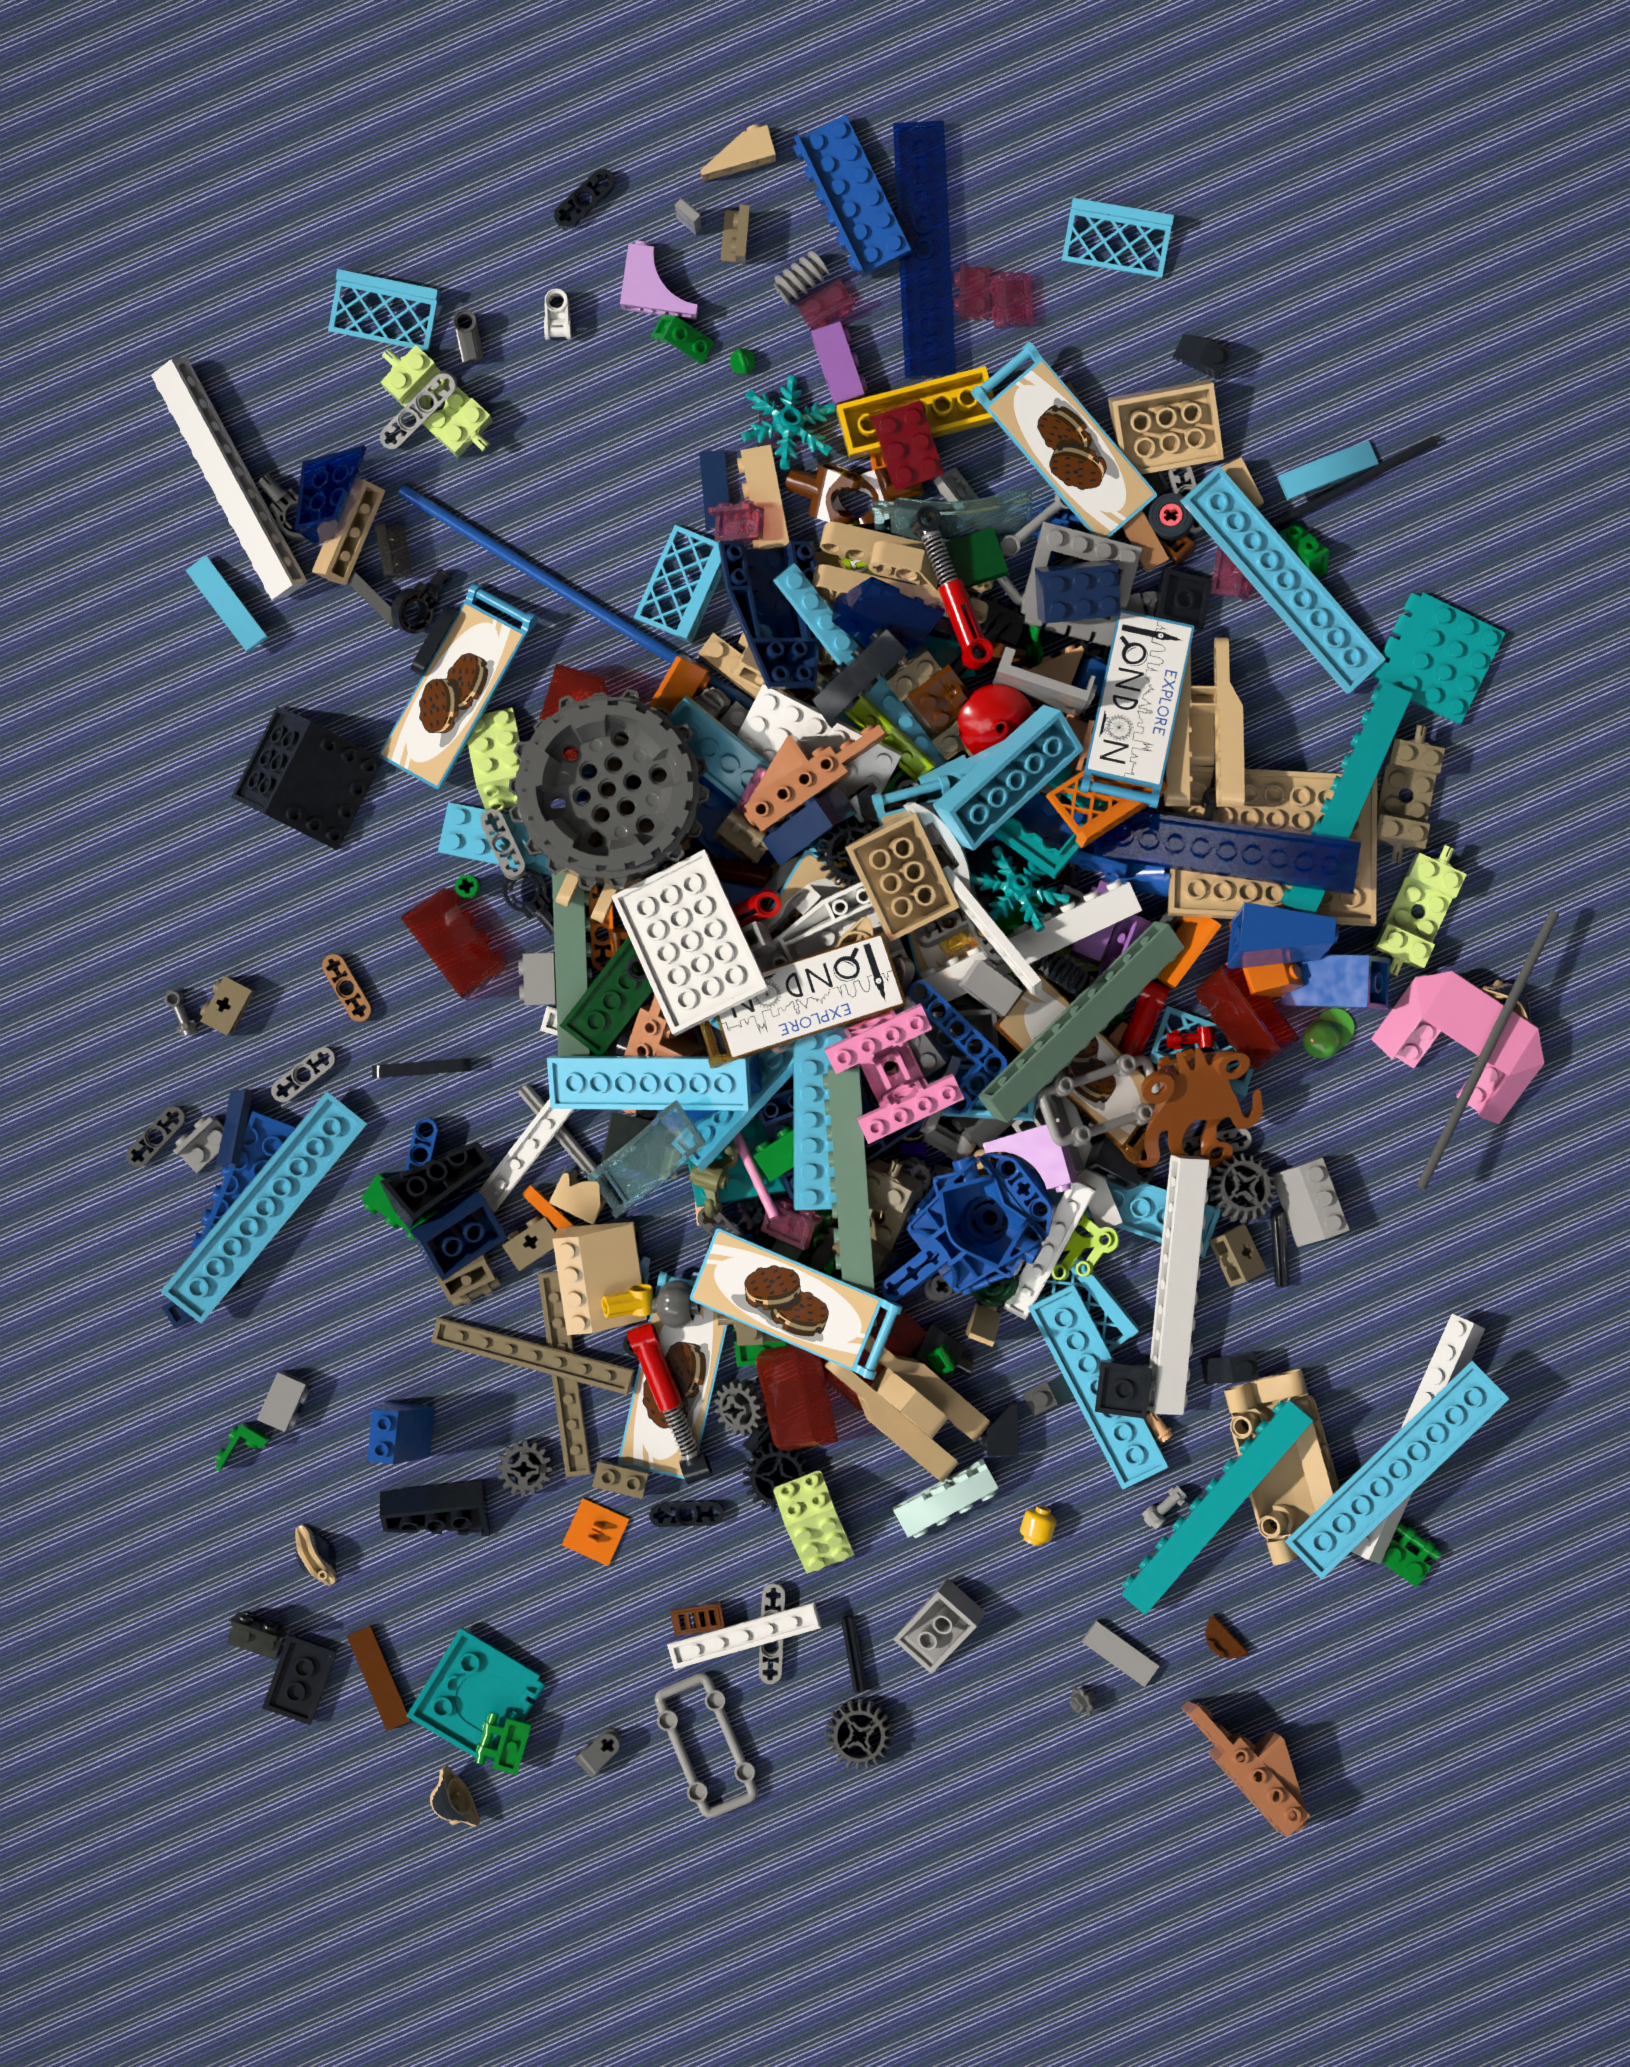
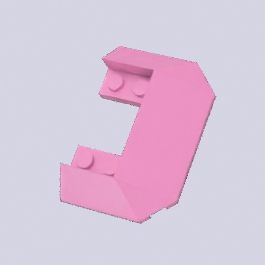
M1453 970L1427 976H1416L1371 1037V1040L1391 1059L1395 1056L1413 1069L1441 1031L1479 1056L1504 1004ZM1512 1011L1467 1104L1478 1111V1117L1500 1124L1544 1065L1537 1026ZM1465 1084L1462 1086V1088H1461V1089L1459 1090V1092L1456 1094V1097H1457V1098H1459V1096H1460V1094H1461V1092H1462V1090H1463Z

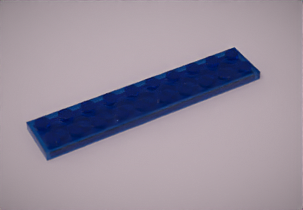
M944 121L893 123L897 221L912 250L911 253L899 258L905 379L945 377L956 374Z
M1139 811L1097 838L1093 855L1113 861L1353 894L1361 842Z

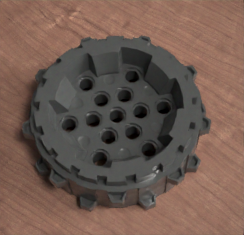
M627 689L620 697H609L604 692L594 693L592 697L578 702L569 695L559 699V711L545 720L540 719L533 726L535 733L530 741L517 742L513 750L520 760L516 777L509 780V792L517 796L518 802L509 810L512 822L524 824L528 830L527 833L530 837L525 845L527 851L531 856L544 854L548 858L547 870L553 874L558 875L564 872L578 877L580 889L591 891L598 883H609L614 890L624 889L629 881L639 878L644 880L658 873V869L670 861L678 863L685 856L682 847L686 840L699 839L702 834L703 827L696 820L698 810H700V805L709 801L710 789L699 783L700 777L708 771L705 759L695 758L688 745L693 736L692 730L687 724L674 726L669 720V711L662 706L656 709L640 703L638 691ZM625 734L629 737V741L625 746H618L614 743L616 736ZM576 749L578 757L575 760L569 761L564 758L566 750ZM614 759H618L623 763L622 768L616 772L608 768L609 762ZM589 766L597 769L596 776L591 779L583 776L584 769ZM655 771H664L667 774L666 779L663 782H655L652 779ZM632 777H637L642 783L638 789L632 790L627 787V781ZM611 784L616 787V792L613 796L606 797L602 794V789L605 785ZM581 792H588L591 795V799L586 804H580L577 802V795ZM556 799H563L566 805L563 810L554 811L551 808L552 802ZM624 803L634 804L635 810L632 814L624 815L620 811ZM599 810H607L610 813V817L605 822H599L595 819L596 813ZM651 821L654 824L653 830L650 833H643L639 829L641 822ZM593 835L603 837V843L600 847L595 848L589 845V840Z

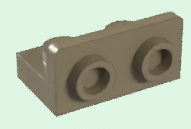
M740 204L739 211H725L721 249L722 262L746 264L750 205Z

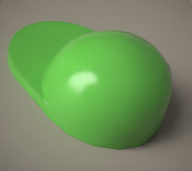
M1333 1008L1324 1011L1304 1030L1302 1044L1306 1053L1318 1059H1326L1333 1056L1352 1038L1354 1022L1351 1016L1344 1010Z

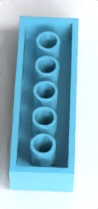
M1042 705L935 802L933 807L943 823L954 835L958 844L974 851L1084 749L1061 710Z

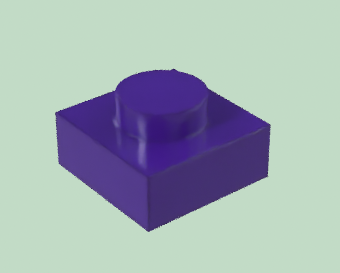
M918 1141L900 1143V1161L917 1157L918 1160H925L926 1163V1143Z

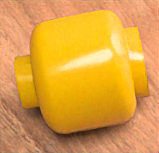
M1037 1505L1036 1509L1026 1510L1020 1526V1532L1024 1536L1023 1539L1037 1546L1050 1542L1057 1520L1051 1514V1510L1044 1506Z

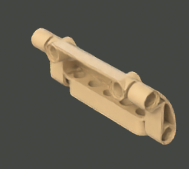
M1302 1369L1270 1375L1224 1390L1229 1412L1232 1415L1230 1430L1238 1456L1241 1453L1238 1450L1247 1438L1251 1441L1258 1434L1255 1431L1257 1426L1264 1419L1267 1421L1271 1419L1275 1414L1272 1409L1281 1399L1286 1401L1290 1397L1313 1416V1422L1249 1495L1258 1529L1267 1539L1266 1543L1273 1565L1284 1564L1298 1557L1285 1540L1340 1488L1318 1408L1314 1398L1308 1394ZM1242 1419L1248 1423L1249 1430L1242 1426ZM1270 1519L1276 1522L1277 1529L1270 1525Z

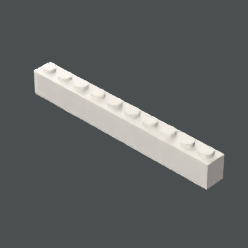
M188 358L171 359L151 375L156 383V387L162 394L169 412L173 415L181 434L191 448L194 458L198 461L205 479L213 489L218 503L227 515L230 525L234 528L241 546L249 556L254 570L263 582L266 592L272 600L288 597L306 584L307 580Z
M1119 879L1107 884V890L1098 893L1095 890L1084 895V900L1077 904L1071 901L1068 904L1062 905L1060 907L1061 911L1052 915L1051 912L1045 913V918H1039L1045 926L1042 932L1037 933L1033 924L1028 926L1027 923L1015 927L1013 929L1014 933L1007 936V938L1029 964L1142 911L1130 882H1121ZM979 945L967 950L968 955L960 959L954 956L943 962L944 966L935 970L934 967H930L920 972L921 977L915 980L927 982L949 1002L967 993L958 987V984L975 960L984 961L986 957ZM993 947V954L996 953L998 956H1000L999 953ZM1007 963L996 965L998 967L996 971L1002 976L1012 972ZM922 985L915 986L912 992L913 996L917 1000L923 998L925 995L924 987ZM908 998L906 999L903 1011L914 1006ZM936 1003V1004L933 1005L932 1009H934V1008H936V1007H938V1006H940V1005H942V1004Z
M1170 1156L1149 1366H1153L1147 1410L1154 1414L1183 1415L1184 1407H1186L1188 1400L1186 1384L1190 1379L1188 1364L1189 1357L1193 1351L1191 1335L1195 1329L1194 1306L1198 1302L1196 1286L1200 1278L1199 1256L1203 1251L1201 1236L1206 1224L1204 1207L1208 1201L1207 1179L1211 1174L1209 1160L1200 1156Z
M1454 1314L1451 1315L1402 1427L1471 1362L1485 1328ZM1411 1494L1351 1552L1381 1564Z

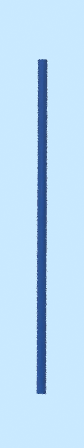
M403 484L400 488L398 495L668 663L673 664L675 658L680 655L406 484ZM708 674L711 679L707 687L721 690L731 702L735 703L737 701L750 711L754 700L714 675Z

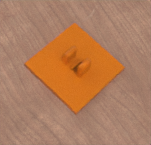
M582 1498L562 1546L609 1566L629 1518Z

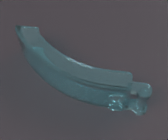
M1006 490L1002 494L966 501L939 502L897 498L894 502L874 501L871 503L875 531L885 533L884 514L886 513L890 514L891 535L923 542L922 539L912 533L910 521L921 507L928 505L935 507L941 514L940 535L942 536L940 539H944L942 543L991 527L994 528L999 542L1004 536H1014L1032 521V492ZM921 518L924 525L930 526V522L926 518ZM1028 536L1020 544L1030 541L1032 537Z
M676 1100L658 1113L656 1118L638 1135L598 1165L586 1177L589 1181L598 1182L600 1193L613 1210L611 1212L612 1215L617 1219L683 1168L707 1145V1142ZM603 1174L607 1177L611 1185L614 1187L618 1195L621 1197V1199L624 1202L623 1204H621L618 1201L614 1193L611 1191L607 1183L604 1181V1179L602 1178Z

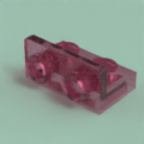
M960 264L959 271H954V287H959V296H954V312H959V320H989L990 267H965V264Z
M1003 272L993 277L990 284V293L993 300L992 318L994 320V327L1000 329L1005 326L1029 327L1033 325L1030 273Z
M838 279L797 302L796 307L811 332L812 330L830 325V321L837 317L843 319L850 315L855 307V300L853 297H850L841 279Z
M1218 546L1210 594L1248 600V595L1252 592L1253 585Z
M787 1198L773 1201L779 1216L770 1220L766 1212L761 1232L799 1249H808L815 1224L822 1223L823 1217L816 1215L815 1210H795L794 1201Z

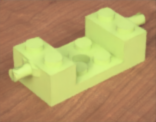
M417 345L401 358L394 354L390 348L386 352L391 357L385 352L382 355L392 365V368L381 381V384L403 407L436 375L442 372ZM440 378L441 385L435 390L430 386V389L435 391L437 395L444 388L450 390L451 388L448 386L450 380L448 378L445 380ZM457 387L445 400L444 408L435 410L422 425L459 458L473 442L481 451L486 450L485 446L488 447L490 443L481 434L493 420L473 398L470 399ZM427 394L423 395L420 399L421 405L427 409L432 408L433 398Z
M1444 845L1439 859L1430 858L1418 853L1414 855L1373 945L1374 949L1394 958L1390 965V974L1393 973V975L1398 976L1403 962L1418 969L1425 968L1435 946L1433 940L1452 899L1457 897L1467 875L1454 869L1449 864V860L1455 850L1449 846ZM1416 904L1424 909V915L1421 919H1415L1411 915V908Z

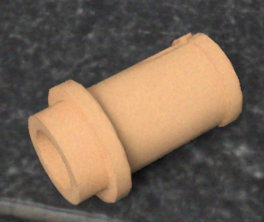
M1152 1412L1147 1414L1145 1420L1156 1437L1155 1440L1162 1444L1173 1435L1170 1432L1171 1428H1167L1158 1414Z

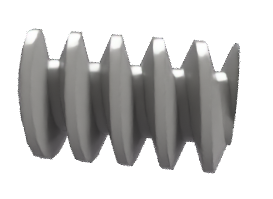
M813 251L807 253L809 260L804 257L799 258L800 266L792 263V272L784 269V278L776 275L774 278L776 285L774 283L773 285L788 306L792 305L789 297L792 296L799 300V290L807 294V284L816 288L815 278L824 282L822 273L825 272L830 275L823 261Z

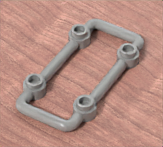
M1057 493L1054 498L1055 502L1014 536H1004L999 540L1003 557L1016 555L1020 550V543L1042 526L1043 522L1048 521L1061 509H1070ZM1068 556L1058 565L1077 563L1081 558ZM1007 576L996 579L1015 604L1021 605L1024 593L1020 595Z
M1125 1054L1117 1057L1111 1065L1072 1078L1061 1075L1054 1078L1050 1085L1043 1087L1038 1092L1037 1098L1053 1142L1061 1147L1070 1144L1075 1147H1081L1088 1144L1093 1136L1131 1123L1137 1125L1149 1123L1155 1105L1150 1106L1146 1103H1141L1134 1106L1131 1113L1090 1127L1077 1125L1072 1127L1067 1135L1062 1136L1048 1096L1055 1095L1062 1098L1071 1094L1075 1087L1114 1074L1125 1077L1132 1074L1136 1067L1141 1065L1147 1077L1155 1072L1151 1060L1144 1055L1132 1057ZM1159 1082L1152 1087V1093L1159 1091Z
M699 1673L660 1689L654 1699L659 1712L657 1724L660 1729L668 1733L689 1784L687 1796L692 1802L697 1803L701 1814L706 1818H715L754 1801L758 1794L757 1786L753 1779L755 1767L750 1761L745 1760L723 1707L725 1695L721 1690L715 1688L711 1677L705 1673ZM701 1683L707 1693L705 1705L709 1710L715 1712L735 1760V1777L738 1781L745 1784L748 1791L746 1794L712 1808L709 1807L706 1800L707 1786L704 1782L697 1779L676 1728L678 1716L675 1711L668 1709L665 1698Z

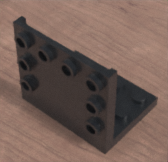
M276 707L231 798L338 851L384 759L308 719Z

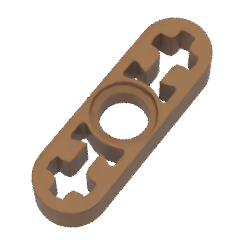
M336 954L328 955L322 962V969L348 1015L354 1021L364 1022L368 1020L372 1015V1006L345 959ZM332 959L335 962L340 961L341 965L338 966L341 974L345 972L348 974V976L341 977L336 983L334 978L338 977L337 973L334 970L329 971L328 969L331 966L330 961ZM344 981H351L354 984V992L351 995L345 996L341 993L340 986ZM358 994L361 996V998L356 999L360 1006L365 1005L367 1008L364 1010L365 1015L363 1017L354 1014L356 1006L353 1002L349 1005L346 1002L355 998Z

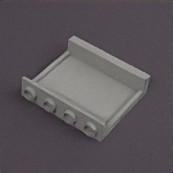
M1005 647L992 684H1005L1018 689L1033 706L1040 708L1042 705L1061 710L1066 717L1067 714L1085 715L1097 690L1098 685L1093 684L1096 676H1091L1083 690L1012 666L1011 663L1016 650Z

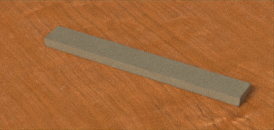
M558 1272L538 1273L547 1346L575 1353L573 1335H567ZM552 1375L566 1478L592 1474L580 1383Z
M437 1317L431 1343L625 1395L630 1393L636 1370Z

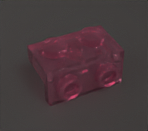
M742 500L739 501V505L718 503L717 507L708 508V514L716 516L715 542L763 539L764 508L754 505L753 501Z

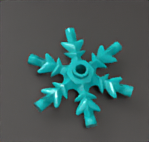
M794 375L787 377V389L780 387L785 397L780 398L785 404L783 409H777L774 400L770 404L766 393H762V397H760L750 388L745 394L748 400L756 403L751 406L752 409L764 411L762 415H772L773 422L770 424L762 421L763 425L750 424L754 430L742 432V440L748 442L758 437V443H762L767 435L771 439L773 433L778 432L783 438L776 443L781 444V446L775 451V455H781L780 468L783 470L790 469V456L797 458L793 449L797 445L792 440L795 435L802 437L803 445L807 441L812 452H815V449L818 448L824 455L828 456L833 449L822 442V440L826 439L825 436L813 434L814 429L806 430L804 423L808 421L816 424L814 419L827 421L824 415L836 412L834 403L819 407V402H815L810 410L806 406L804 413H800L795 406L801 403V401L796 399L803 391L796 390L797 376Z
M995 846L992 849V853L998 860H992V863L1001 869L998 872L1007 877L1006 880L1000 881L996 875L991 878L984 872H981L982 877L969 873L970 884L981 885L979 888L981 891L993 888L992 893L998 889L1004 891L1005 897H996L997 902L988 904L990 908H994L988 914L994 922L1001 914L1007 918L1008 908L1013 910V905L1022 904L1020 912L1025 911L1024 921L1028 922L1031 920L1037 933L1042 932L1045 926L1039 918H1045V915L1036 909L1039 907L1037 904L1030 902L1031 897H1037L1042 903L1043 899H1045L1048 903L1055 906V900L1068 904L1070 894L1056 893V887L1045 890L1044 885L1038 889L1033 887L1032 881H1040L1041 879L1038 876H1043L1047 873L1029 861L1028 869L1023 867L1025 875H1016L1014 872L1017 866L1012 867V856L1006 858L1001 846Z

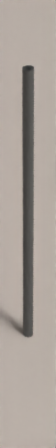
M1553 910L1549 911L1416 1184L1417 1188L1426 1190L1559 917V913Z

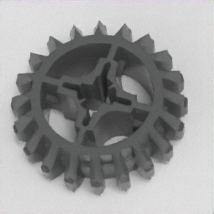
M1239 1154L1237 1158L1232 1155L1229 1161L1223 1160L1221 1162L1222 1166H1216L1212 1169L1214 1175H1211L1208 1181L1213 1185H1210L1207 1190L1214 1192V1195L1209 1197V1200L1217 1201L1218 1204L1215 1205L1214 1210L1222 1208V1217L1230 1214L1231 1222H1235L1238 1217L1241 1223L1247 1222L1248 1219L1250 1222H1254L1257 1220V1216L1262 1218L1266 1215L1265 1210L1269 1211L1272 1208L1270 1202H1273L1276 1196L1271 1192L1276 1191L1277 1186L1270 1185V1182L1275 1180V1176L1268 1177L1267 1172L1270 1171V1167L1261 1168L1263 1160H1258L1254 1163L1253 1155L1248 1156L1247 1159H1245L1244 1154ZM1236 1170L1245 1171L1252 1176L1245 1177L1240 1172L1237 1173ZM1226 1177H1227V1179H1228V1180H1227V1183H1228L1229 1186H1230V1191H1229L1228 1194L1226 1193V1190H1225V1179H1226ZM1249 1183V1185L1245 1187V1191L1235 1194V1192L1239 1190L1240 1186H1244L1245 1184ZM1256 1183H1257L1258 1186H1259V1198H1258V1199L1256 1198L1258 1195L1256 1194L1255 1188H1254ZM1240 1200L1244 1205L1247 1204L1249 1207L1238 1206L1232 1201Z
M858 1699V1706L855 1707L853 1706V1701L848 1700V1709L843 1704H840L838 1708L841 1714L832 1711L831 1716L835 1721H826V1725L833 1729L824 1731L825 1736L832 1737L827 1739L825 1744L826 1746H834L829 1751L831 1756L840 1753L836 1759L838 1763L842 1762L844 1758L847 1759L845 1763L846 1768H849L851 1763L855 1762L856 1770H860V1762H865L866 1769H869V1760L872 1759L878 1765L880 1763L878 1754L884 1758L887 1757V1752L883 1747L887 1749L892 1748V1743L886 1739L894 1738V1733L887 1731L893 1728L892 1722L884 1723L889 1718V1715L884 1713L879 1716L882 1710L880 1705L871 1710L873 1702L870 1700L866 1707H863L862 1699ZM866 1715L873 1720L871 1722L859 1723L852 1716ZM845 1720L850 1732L844 1737V1740L839 1742L837 1736L838 1729ZM879 1726L881 1731L880 1739L873 1748L868 1737ZM854 1727L859 1732L866 1731L863 1733L864 1741L858 1736L852 1738V1736H855ZM858 1745L866 1753L856 1754L849 1752L845 1748Z

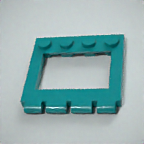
M1066 766L1047 784L1055 789L1071 779L1075 771ZM1082 780L1078 782L1077 790H1080ZM1061 793L1072 801V794ZM1076 795L1075 804L1089 809L1090 798ZM1094 799L1093 810L1102 812L1107 810L1108 801ZM1011 817L992 833L1054 879L1081 848L1075 841L1077 836L1074 833L1064 846L1057 850L1055 847L1053 848L1044 842L1037 834L1022 826V823ZM1088 817L1080 825V827L1087 823Z

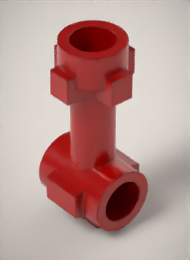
M1212 1026L1197 1027V1033L1180 1034L1179 1030H1172V1033H1167L1166 1035L1168 1048H1173V1050L1181 1049L1182 1044L1199 1043V1048L1214 1047V1041H1216V1033L1213 1031Z

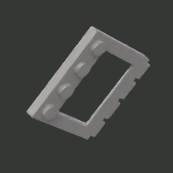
M1043 522L1019 612L1024 614L1022 624L1038 626L1040 628L1042 626V621L1038 619L1035 568L1047 566L1051 551L1088 561L1110 559L1117 563L1118 568L1121 569L1119 575L1120 610L1126 611L1142 548ZM1110 616L1108 619L1092 618L1047 623L1044 625V630L1064 635L1069 625L1068 636L1089 641L1091 633L1094 632L1093 643L1110 647L1118 616Z

